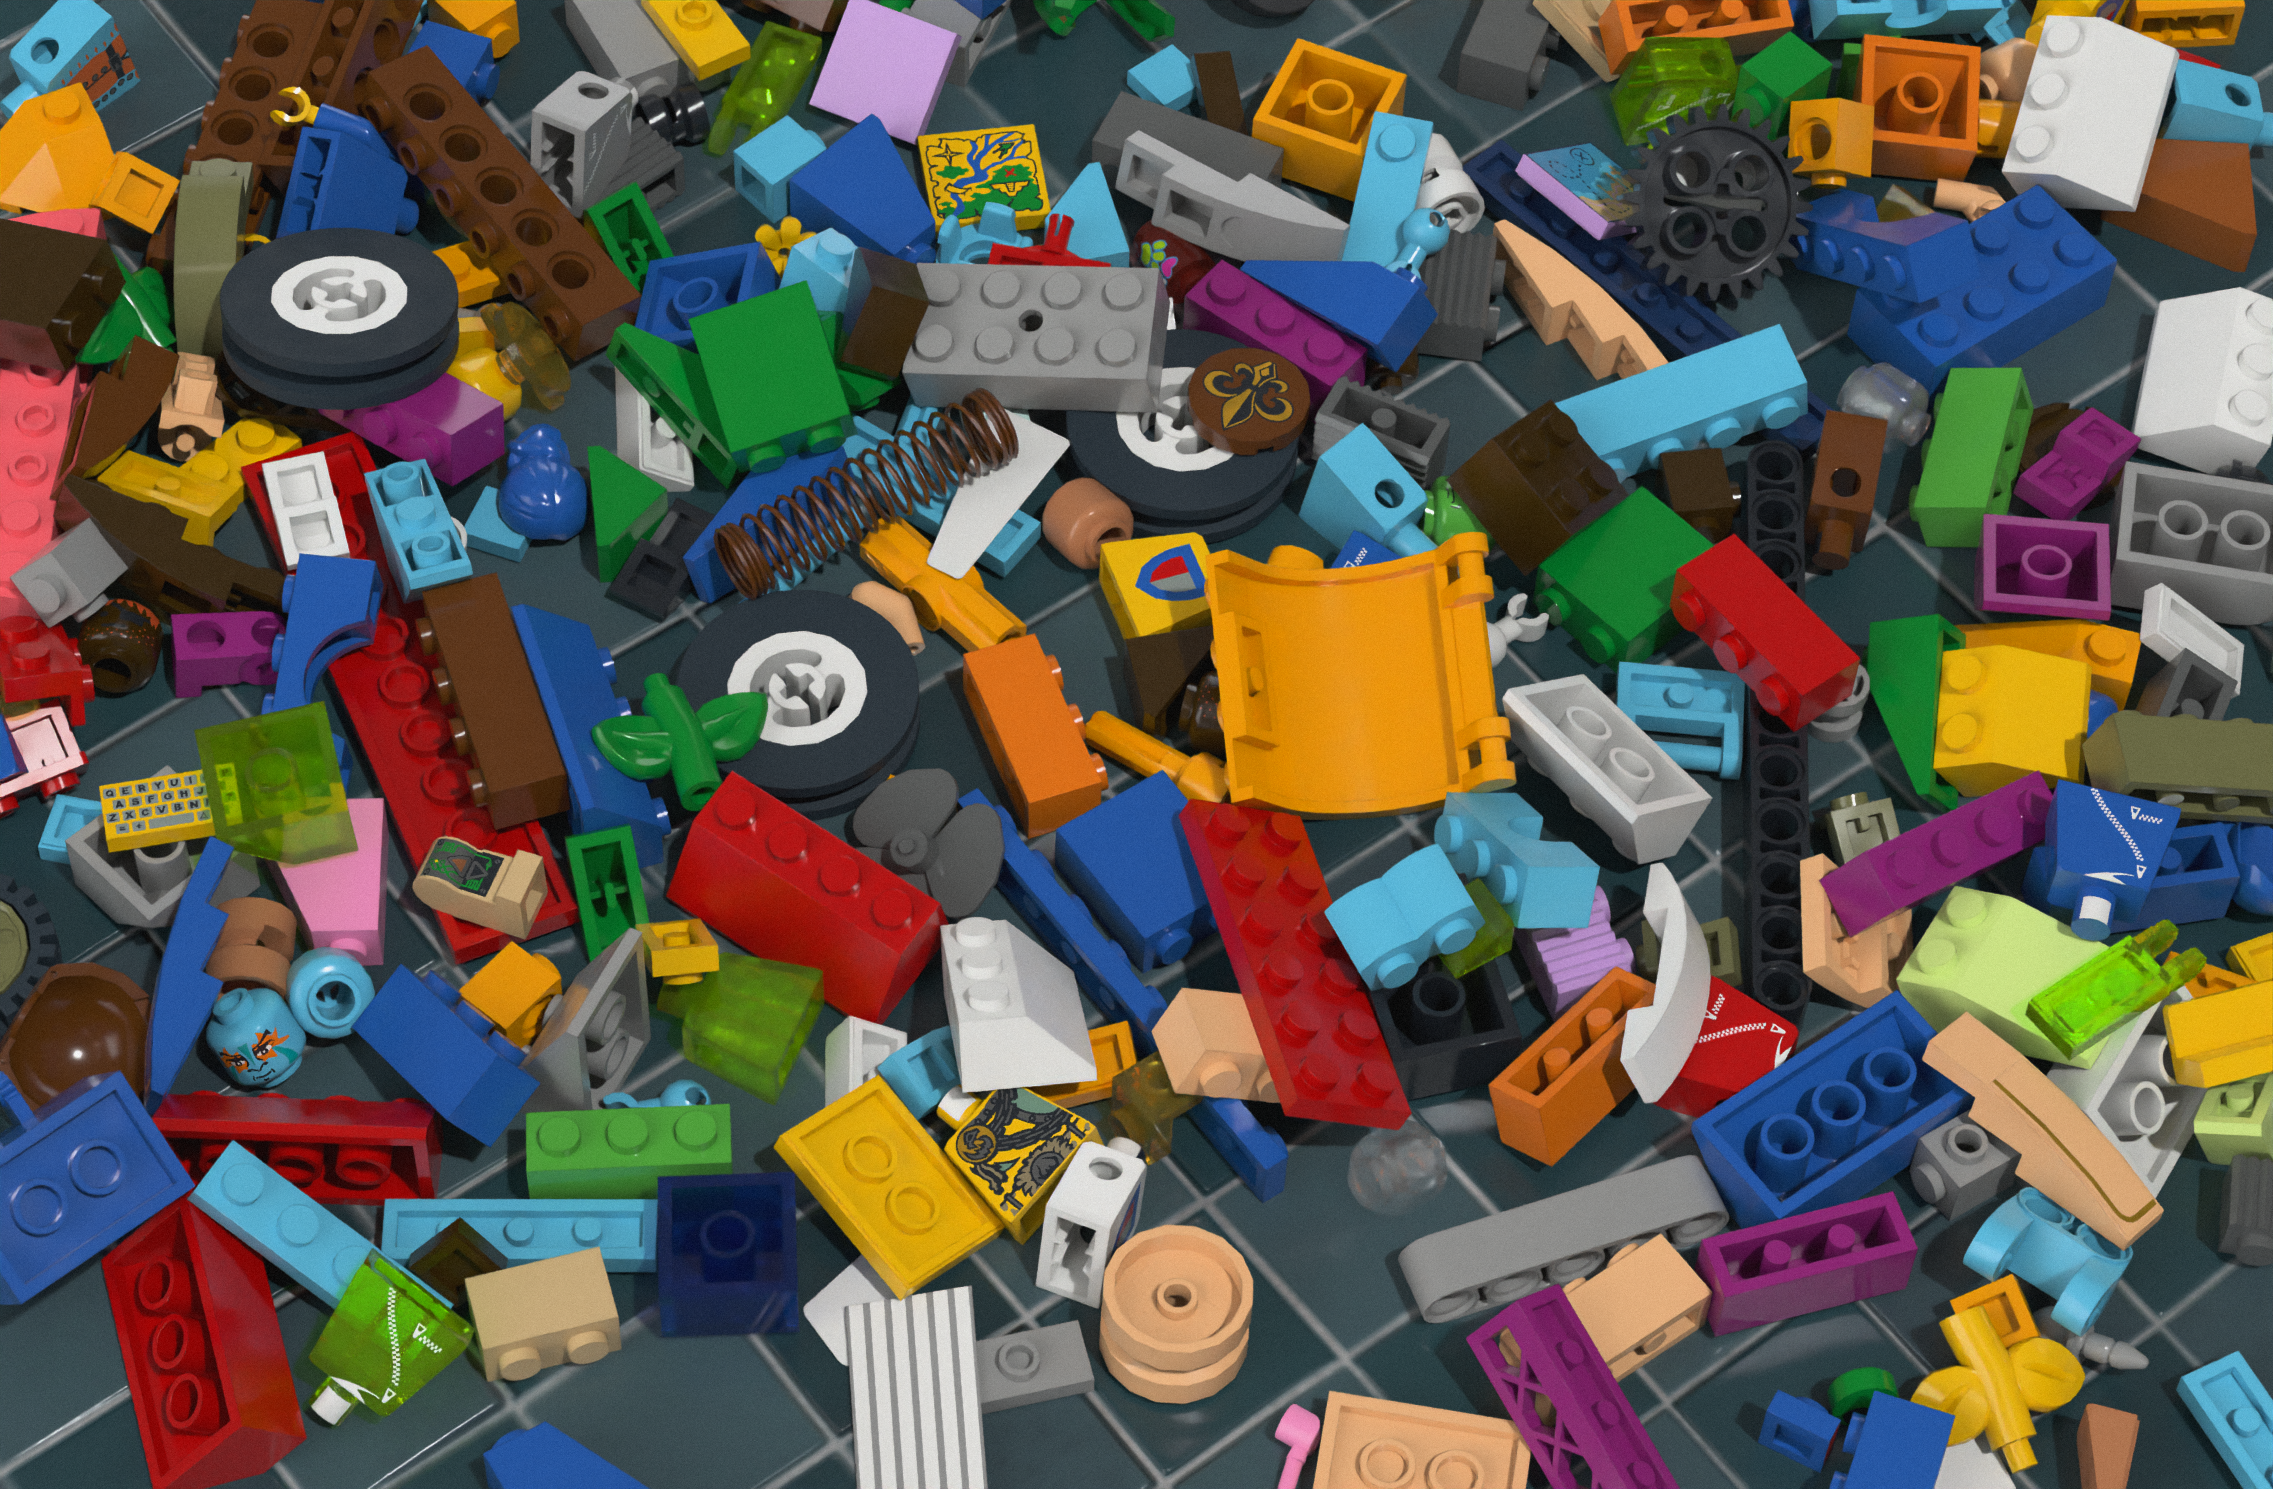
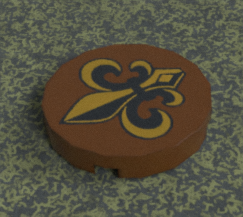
M1231 348L1210 356L1195 369L1188 385L1187 408L1193 418L1192 425L1199 436L1216 448L1238 455H1257L1258 449H1267L1273 446L1274 452L1287 447L1302 434L1310 410L1309 386L1297 366L1279 354L1258 348Z

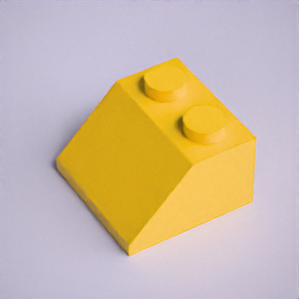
M2002 644L1944 651L1942 656L1933 769L1966 798L1984 796L2038 770L2049 789L2056 788L2058 779L2084 785L2085 756L2082 744L2087 740L2092 667L2086 662Z

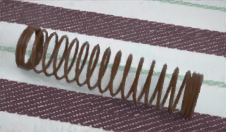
M976 388L975 391L964 395L961 405L955 402L948 403L944 414L931 412L927 423L915 421L910 432L898 430L893 442L888 439H882L879 441L876 451L870 448L863 449L859 460L853 457L846 458L842 469L829 467L825 479L820 476H813L808 488L802 485L794 486L791 498L782 494L777 495L774 507L768 504H760L756 514L757 517L750 513L742 514L739 526L728 522L726 525L716 528L713 537L715 548L733 584L742 595L752 600L762 597V594H767L768 589L775 590L776 580L767 559L752 537L745 531L746 519H751L757 524L766 552L779 574L784 579L792 581L793 569L778 539L762 521V511L766 509L774 514L782 540L795 563L802 570H810L811 562L803 542L789 521L780 513L779 503L782 500L792 505L800 533L813 555L820 561H827L828 552L820 532L805 510L797 503L796 494L798 491H803L809 496L816 521L829 544L836 551L844 553L845 542L843 535L828 508L814 493L815 482H821L826 486L834 514L847 536L853 542L861 543V528L852 509L841 493L831 484V474L834 472L843 477L846 492L860 521L871 533L878 534L879 522L877 515L863 490L848 474V465L850 463L860 467L867 493L880 516L887 523L895 525L896 512L879 479L865 465L866 454H872L877 458L884 484L897 507L904 514L912 515L914 506L911 496L897 471L882 455L883 445H889L894 448L897 465L908 489L915 499L924 506H929L931 499L925 480L937 495L946 497L948 487L942 471L954 486L963 488L965 478L960 464L971 477L980 479L982 469L977 455L991 469H997L998 464H1006L1012 461V459H1016L1019 453L1018 437L1001 403L988 390ZM957 408L961 411L968 438L950 418L949 412L951 409ZM982 409L985 411L990 421L992 422L999 436L1001 444L998 442L993 432L991 431L984 417ZM939 417L944 420L952 449L942 435L933 428L934 418ZM922 426L928 430L930 444L936 460L924 443L916 437L917 427ZM952 428L967 448L973 460L976 473L968 465L958 448ZM905 435L911 439L913 453L922 474L909 455L899 446L900 436ZM935 437L951 459L959 482L947 468L936 444ZM918 447L925 454L930 464L934 468L937 477L940 481L942 491L937 487L935 482L932 480L930 474L928 473L922 460V457L920 455ZM982 450L992 459L993 464L987 459ZM901 456L916 476L923 490L925 500L920 496L910 480ZM885 467L900 487L908 509L903 505L893 489ZM868 476L882 495L891 518L886 514L876 498ZM851 486L857 492L865 507L867 508V511L872 519L873 526L868 522L863 512L861 511ZM834 496L838 499V501L841 503L844 510L846 511L847 515L849 516L851 523L855 529L856 536L853 534L849 526L846 524L838 508ZM818 507L822 510L827 520L831 524L835 532V535L838 539L839 545L835 542V540L829 533L821 517ZM801 516L811 529L812 533L814 534L820 547L821 553L817 550L812 540L810 539L803 524V521L801 519ZM784 526L789 531L790 535L797 544L800 553L803 557L804 563L801 561V559L795 552L784 529ZM767 536L772 541L776 550L780 554L787 572L783 569V567L777 560L770 546Z

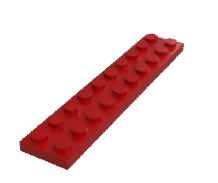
M351 431L242 466L241 473L246 484V490L285 578L288 574L296 575L297 569L289 571L287 569L263 476L262 464L324 451L334 496L337 498L350 558L376 561L384 586L374 644L354 649L342 655L326 671L416 875L433 841L438 837L458 838L468 842L478 850L486 849L513 858L518 849L543 856L548 894L526 939L431 908L455 964L458 965L501 950L511 941L518 944L578 923V906L538 819L495 830L487 806L479 808L474 806L466 777V770L474 769L470 755L461 757L457 755L449 727V719L457 718L453 704L441 706L433 681L432 669L440 666L436 654L424 656L416 630L415 619L425 617L423 600L404 604L388 566L364 473L377 469L362 436Z

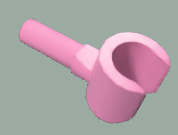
M1292 1404L1282 1417L1275 1433L1276 1439L1292 1447L1286 1457L1277 1489L1296 1488L1307 1456L1309 1457L1315 1452L1321 1440L1319 1418L1301 1406Z

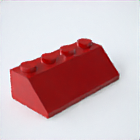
M734 771L730 772L693 820L666 895L669 902L695 919L700 918L703 924L846 1017L853 1016L880 1025L885 1022L941 947L940 925H949L941 903Z
M201 1090L192 1092L189 1095L168 1094L151 1118L195 1184V1187L191 1190H195L231 1141L234 1140L318 1204L384 1206L385 1199H437L444 1142L441 1115L430 1103H424L418 1099L399 1098L392 1102L358 1101L343 1095L330 1096L324 1100L295 1099L278 1093H264L257 1097L223 1096L213 1091Z
M189 1190L158 1211L101 1259L153 1489H205L260 1475L307 1439L262 1255L188 1201V1197L194 1190Z

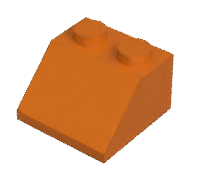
M1864 34L1852 101L1874 106L1871 174L1937 181L1938 178L1959 182L1964 181L1977 153L1981 47Z

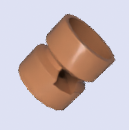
M242 897L220 903L216 908L229 914L221 939L206 965V974L224 982L218 1000L228 992L238 988H245L247 991L254 988H268L278 993L286 1003V979L291 967L290 962L293 960L297 919L293 912L281 903L265 898Z

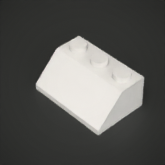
M2047 15L2002 168V173L2017 194L2020 195L2038 184L2062 208L2136 212L2180 56L2178 51L2173 47L2102 17Z
M2237 287L2160 301L2155 311L2131 429L2133 434L2142 439L2138 447L2139 449L2214 476L2218 468L2229 470L2233 459L2243 461L2242 466L2256 467L2270 448L2273 437V299Z
M1584 674L1507 690L1502 701L1505 716L1509 719L1511 741L1527 755L1528 763L1534 770L1549 777L1570 797V803L1576 811L1592 819L1612 838V843L1619 853L1628 859L1634 860L1638 865L1677 854L1712 800V797Z
M971 917L963 919L957 924L940 925L944 998L963 1093L1097 1080V1068L1073 970L1007 920L992 921L983 917Z
M2171 966L2146 968L2147 976L2091 1069L2054 1062L2046 1075L2082 1110L2122 1154L2155 1199L2194 1133V1119L2208 1088L2176 1084L2162 1009L2165 1005L2192 999L2193 996Z

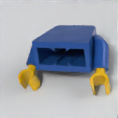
M288 87L278 92L281 96L295 100L298 105V114L296 116H288L282 111L273 110L270 112L273 121L280 126L289 127L303 120L313 124V128L302 126L276 238L326 228H359L395 234V232L408 234L411 232L419 219V208L415 201L403 197L408 179L407 171L403 166L390 159V149L373 124L368 119L322 103L320 108L313 106L306 92L300 88ZM255 233L246 234L244 241H259L262 245L271 242L268 238Z

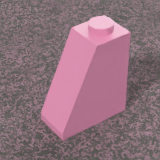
M384 799L252 801V816L258 847L289 910L293 912L297 919V926L309 951L320 947L340 948L354 955L362 966L383 965L389 844Z

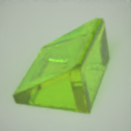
M1479 878L1464 887L1486 923L1476 932L1474 940L1462 950L1452 954H1437L1456 979L1508 952L1512 947L1514 923Z

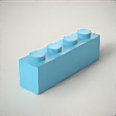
M1780 324L1555 403L1562 412L1566 413L1575 422L1579 434L1597 456L1613 468L1620 483L1627 477L1649 469L1657 470L1660 453L1709 448L1723 449L1736 443L1742 436L1765 428H1783L1793 423L1799 416L1808 413L1807 381Z

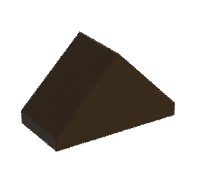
M858 247L855 250L836 359L837 365L891 381L898 377L930 303L915 263L862 247Z
M1213 625L1125 639L1123 677L1137 729L1162 742L1179 721L1189 682L1199 684L1204 674L1209 671L1217 672L1211 658V643L1214 639Z

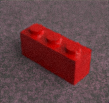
M1735 534L1727 537L1676 570L1670 608L1677 621L1686 630L1694 631L1714 651L1720 665L1726 671L1733 674L1736 673L1755 692L1761 706L1773 716L1778 715L1793 732L1852 695L1860 657Z

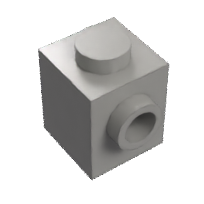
M87 518L49 542L10 576V579L47 627L50 628L70 615L79 623L99 610L109 601L103 591L125 572L128 567L104 539L92 520Z
M1970 1110L1920 1137L1909 1170L1912 1182L1919 1195L1930 1204L1935 1203L1948 1221L2012 1186L2016 1177L2015 1171L2022 1154L1969 1118Z

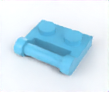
M1619 661L1615 705L1641 730L1721 737V747L1654 742L1682 769L1719 772L1720 779L1739 780L1743 752L1745 682L1736 673Z

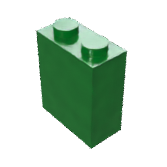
M807 280L688 319L730 453L740 473L749 470L754 473L769 472L785 464L788 457L809 450L812 453L829 452L842 446L846 442V438L858 434L821 317Z
M1641 486L1538 566L1533 604L1537 606L1541 614L1547 613L1549 615V623L1555 626L1560 625L1580 642L1585 652L1594 661L1601 664L1605 663L1617 674L1619 661L1642 663L1685 629L1677 621L1670 608L1676 570L1715 545L1646 488Z

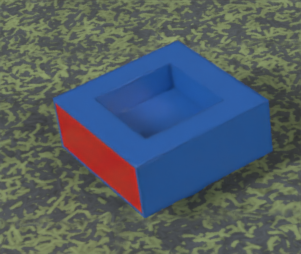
M1778 1389L1766 1411L1758 1443L1821 1473L1832 1452L1841 1420L1830 1415L1821 1404L1812 1399L1793 1397Z

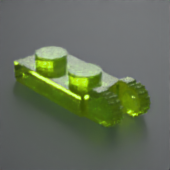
M766 21L750 50L751 59L743 62L722 99V110L709 135L708 151L720 155L725 154L735 137L738 122L752 126L750 133H748L744 141L746 143L785 117L822 52V38Z
M2162 919V921L2157 922L2154 926L2149 927L2134 938L2128 935L2033 997L2028 1002L2025 1015L2070 1061L2169 996L2171 992L2177 991L2185 983L2190 982L2205 967L2207 957L2198 948L2194 947L2187 951L2185 950L2182 954L2160 966L2154 958L2167 950L2179 934V929L2170 920Z

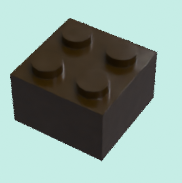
M1551 399L1489 440L1446 479L1524 576L1538 568L1541 563L1630 495L1618 481L1613 468L1597 456L1579 434L1575 422L1566 413L1562 412Z

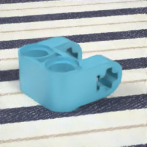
M2026 1187L2004 1202L1988 1217L1967 1249L1963 1264L1991 1282H1994L2007 1269L2058 1300L2050 1318L2077 1336L2082 1337L2095 1324L2105 1309L2133 1256L2131 1246L2123 1251L2036 1188Z

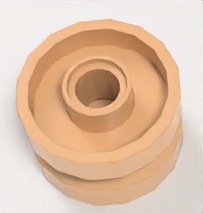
M1163 1225L1139 1232L1117 1248L1104 1271L1099 1349L1109 1372L1130 1392L1160 1403L1187 1404L1211 1397L1233 1381L1247 1356L1249 1325L1251 1323L1253 1306V1278L1243 1256L1224 1238L1196 1226Z

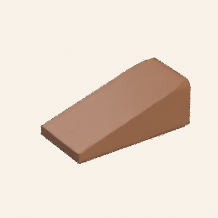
M2097 1404L2086 1405L2077 1430V1449L2082 1489H2126L2140 1420H2137L2138 1415Z

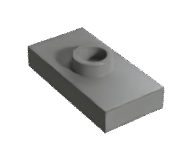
M1078 1320L976 1341L982 1414L1094 1391L1095 1379Z

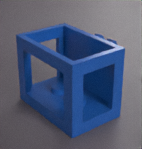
M120 1070L84 1077L33 1112L8 1076L0 1071V1106L13 1124L0 1133V1305L23 1304L195 1187L190 1176Z

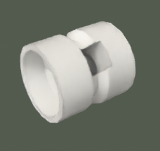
M1432 133L1416 210L1419 208H1432L1439 211L1447 219L1450 232L1458 230L1462 234L1472 230L1481 219L1485 209L1484 200L1470 176L1463 171L1462 163L1448 140L1441 134ZM1430 214V221L1436 226L1438 219L1434 214Z

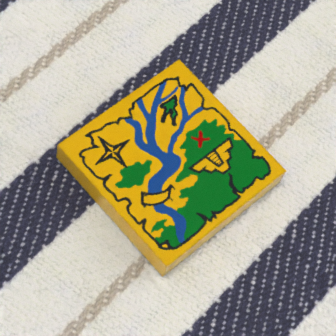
M1034 124L917 136V150L927 206L935 220V239H938L940 227L950 214L959 219L960 228L980 223L986 202L999 203L1014 209L1017 231L1045 228V218L1051 212Z

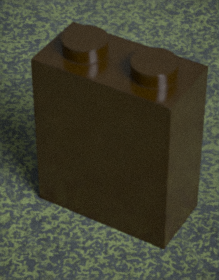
M0 218V358L67 371L81 348L88 343L92 332L106 311L118 299L126 283L106 239Z

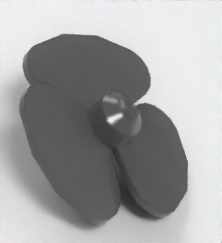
M940 768L907 770L879 784L857 808L853 817L854 833L857 839L868 847L855 849L941 903L943 911L948 917L956 919L969 917L978 911L998 882L1005 853L1001 818L988 805L976 803L960 810L939 832L955 809L959 799V787L956 779L949 772Z

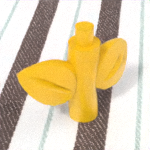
M1983 1305L1970 1308L1939 1322V1325L1960 1366L1952 1365L1929 1372L1919 1382L1910 1402L1955 1415L1947 1447L1967 1443L1985 1431L1991 1451L2003 1450L2012 1474L2036 1466L2038 1462L2028 1439L2036 1436L2037 1432L2029 1410L2048 1413L2070 1402L2081 1389L2086 1377L2081 1364L2060 1343L2046 1338L2029 1337L2017 1342L2006 1350Z

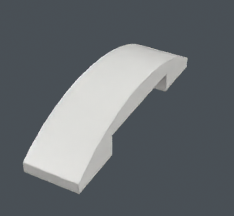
M1663 862L1650 865L1643 910L1645 917L1662 945L1653 1006L1628 1010L1620 1057L1621 1063L1645 1104L1657 1102L1688 1059L1706 1014L1711 979L1710 958L1703 931L1673 875Z

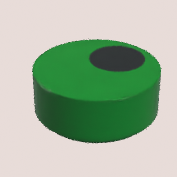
M1876 1367L1857 1368L1840 1375L1831 1383L1827 1390L1832 1415L1841 1420L1840 1424L1849 1426L1853 1412L1867 1415L1874 1390L1899 1398L1893 1375L1886 1370Z

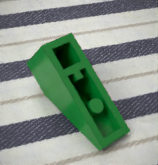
M624 322L617 327L605 356L723 486L728 489L750 473L751 470L740 473L730 453L700 355Z
M1940 614L1870 622L1869 645L1865 647L1862 656L1863 667L1870 678V691L1917 795L1943 814L1957 809L1958 790L1933 769L1942 656L1944 651L1966 649V635Z

